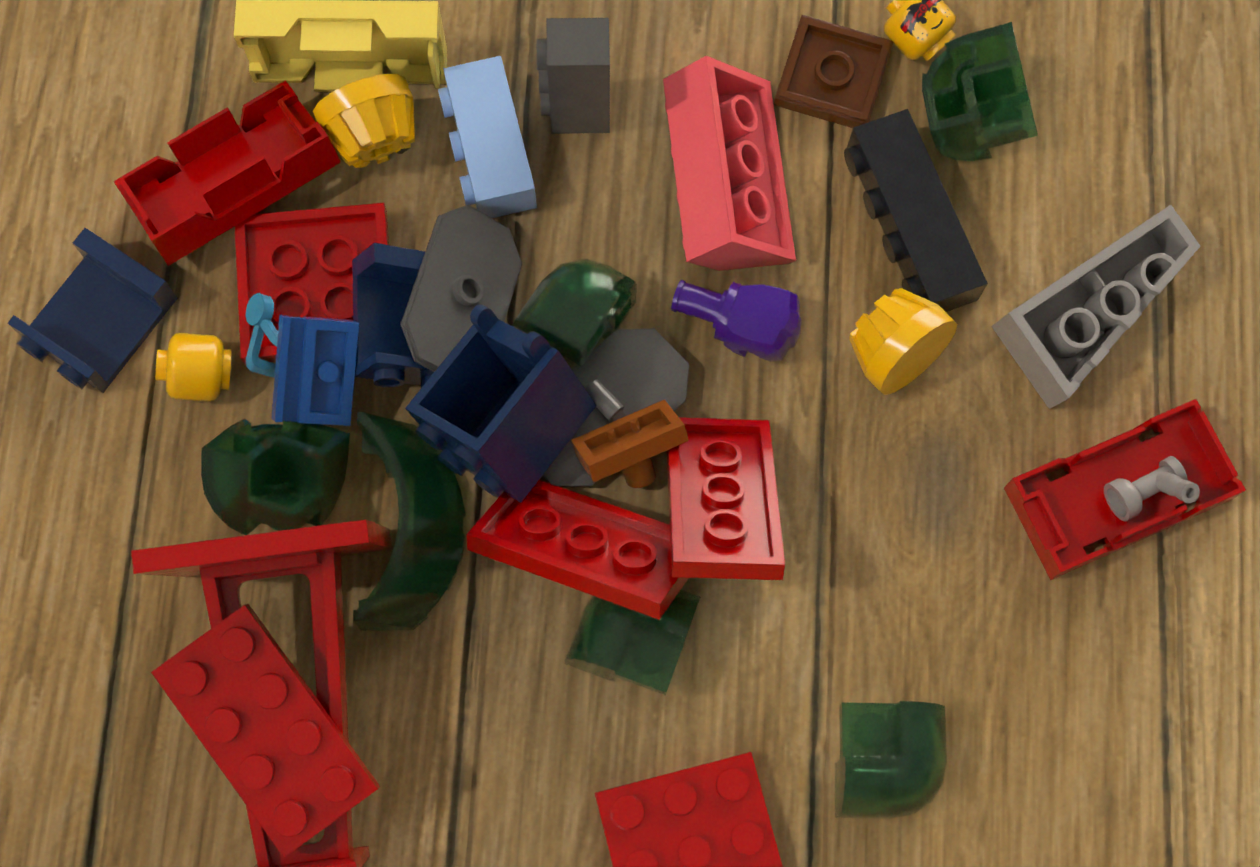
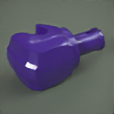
M680 280L672 300L671 311H678L712 322L713 328H715L714 338L723 341L725 347L742 357H746L748 351L770 362L781 361L789 349L795 347L801 334L800 299L798 295L778 287L764 284L741 285L732 282L729 289L721 294Z

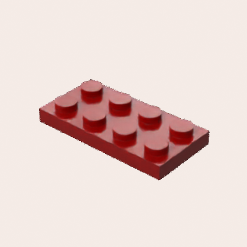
M679 417L685 425L689 441L667 450L672 577L783 580L785 557L770 420Z
M538 480L521 503L503 492L467 533V550L658 620L661 619L689 579L672 577L669 524Z
M249 604L240 607L151 672L284 858L380 787Z

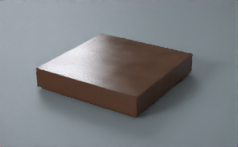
M801 15L778 86L774 105L850 128L868 123L894 42Z

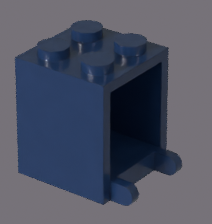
M479 304L474 307L470 315L473 325L405 409L419 424L415 430L417 435L433 448L439 451L442 450L438 458L444 465L460 476H463L466 471L471 472L475 475L474 481L496 498L504 492L521 503L597 405L560 352L551 347L542 335L536 332L526 334L498 319L490 308Z

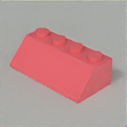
M704 56L664 78L665 109L668 115L671 155L674 162L677 201L683 233L682 243L686 262L723 271L783 265L796 261L770 81L709 56Z

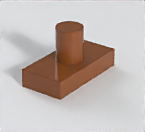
M665 399L571 440L576 457L593 482L623 470L626 483L632 488L646 487L655 480L656 473L651 457L689 441L684 423Z

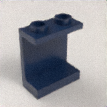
M84 228L73 241V245L84 257L83 260L30 325L15 315L9 320L8 324L21 336L16 344L40 362H43L49 356L61 364L57 372L73 385L83 389L89 383L104 393L178 298L164 279L87 228Z
M373 243L352 260L353 320L359 322L355 377L373 379L374 385L379 387H398L404 384L421 385L422 388L434 373L414 362L400 325L425 251Z

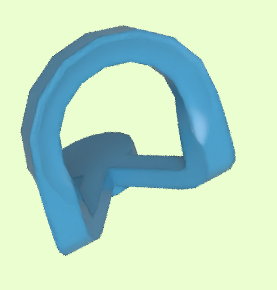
M256 293L250 298L246 308V320L249 325L254 326L246 356V366L252 372L275 378L276 364L259 358L264 333L277 346L278 330L271 322L274 302L271 296Z

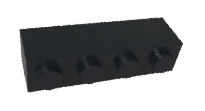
M905 109L854 127L847 148L844 150L846 165L853 177L859 176L865 189L863 200L866 210L871 219H878L885 234L882 237L885 253L891 263H898L904 277L902 289L938 304L945 312L978 301L988 284L909 110Z

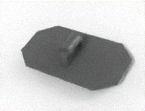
M465 205L437 217L400 324L414 362L433 372L436 371L473 325L470 315L475 306L482 304L490 308L498 319L503 322L505 321L522 266V261L510 229L470 205Z
M655 328L616 329L572 369L597 406L542 476L550 484L559 487L593 486L598 481H592L576 457L571 442L572 439L664 399L674 412L686 402L689 363Z

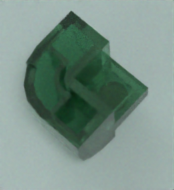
M1012 22L966 34L945 43L946 50L932 62L927 74L922 73V93L930 133L935 147L943 156L962 161L992 158L990 148L1038 136Z
M581 259L562 263L543 278L512 325L527 334L536 332L542 335L551 347L557 349L561 355L582 367L601 337L606 339L618 329L636 303L637 284L633 279L613 267L593 260Z
M243 419L228 427L202 447L201 478L204 495L214 513L228 527L243 535H248L261 523L277 531L301 528L306 523L320 526L330 516L339 499L345 481L350 433L322 424H304L283 421V424L251 426V422Z
M680 590L661 619L658 620L592 596L580 617L565 657V664L615 682L617 677L666 695L701 597Z
M899 701L898 703L842 702L839 705L840 760L834 763L835 818L892 819L915 814L931 803L944 783L947 766L945 706L915 701Z

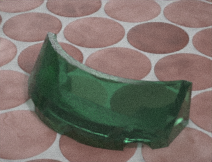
M358 412L357 424L362 432V450L365 454L377 455L384 462L388 477L394 478L398 495L399 517L396 540L389 563L380 581L368 598L359 600V608L353 610V622L361 631L414 630L428 618L427 614L439 602L445 591L450 589L461 564L466 540L464 534L466 511L463 495L455 473L438 458L442 451L433 448L421 439L415 432L417 429L416 425L365 412Z

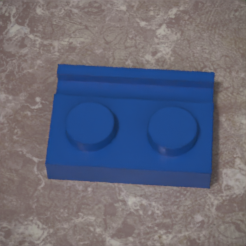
M279 316L271 416L274 422L290 421L304 424L351 425L359 322L344 319Z

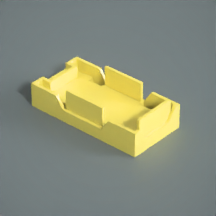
M236 0L234 38L238 47L243 48L249 60V73L253 82L281 83L286 80L287 83H302L315 66L314 91L333 92L357 80L383 74V67L387 66L391 74H399L405 77L408 84H434V88L438 89L440 84H446L443 68H447V46L438 1Z

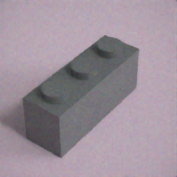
M546 18L547 38L537 39L536 44L541 116L551 117L552 134L610 133L609 18Z

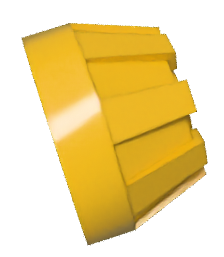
M380 74L346 84L320 100L313 110L316 121L329 136L335 151L349 166L353 165L355 168L366 167L372 160H376L377 164L390 160V154L393 152L403 154L411 148L410 143L415 142L414 99L406 78L399 74Z
M902 288L894 289L889 297L883 295L874 302L876 309L870 315L862 314L855 323L857 329L852 331L849 337L865 377L884 395L895 393L922 374L948 346L956 333L958 325L938 304Z

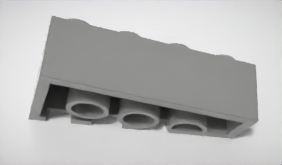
M1169 205L1009 312L991 327L1050 409L1071 397L1090 371L1110 352L1109 349L1136 322L1155 296L1161 293L1200 248V244L1172 205Z

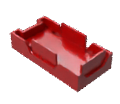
M285 80L244 104L240 125L237 124L227 107L167 142L178 160L177 162L156 156L113 182L169 266L338 165L341 161L327 133L318 122H315Z
M1197 399L1152 417L1132 430L1070 457L1058 458L1014 477L1004 487L1050 580L1231 501L1246 491L1243 483L1235 478L1238 476V473L1204 411H1201V406ZM1153 429L1154 433L1159 432V435L1140 442L1138 438L1142 433ZM1169 456L1175 457L1182 464L1187 474V480L1199 486L1200 494L1196 500L1197 504L1186 513L1184 512L1188 508L1186 505H1183L1185 502L1160 491L1143 500L1141 512L1128 521L1120 520L1113 513L1104 495L1105 484L1117 478H1124L1132 483L1158 469L1159 462ZM1063 468L1064 472H1069V474L1049 482L1046 476ZM1104 539L1106 543L1103 545L1104 548L1091 554H1086L1084 547Z

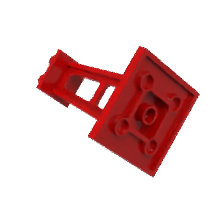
M365 519L131 550L133 574L175 577L201 575L211 628L242 607L239 589L244 582L296 574L307 576L311 592L316 698L349 742L341 556L391 550L392 542L389 528ZM246 806L257 864L254 867H362L370 857L369 846L353 848L351 809L324 829V835L320 841L303 844L284 858Z

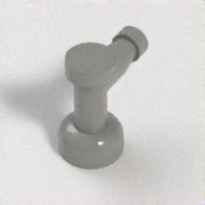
M1173 456L1160 461L1158 469L1132 483L1127 479L1117 478L1104 486V495L1109 507L1122 521H1128L1136 517L1142 510V501L1160 491L1177 497L1185 503H1193L1200 494L1199 486L1187 480L1184 467Z

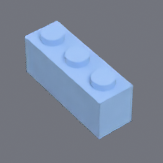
M501 56L443 68L447 87L439 88L438 93L444 118L454 116L457 131L449 132L455 162L465 160L468 175L459 177L465 204H476L477 210L490 218L537 208L535 186Z

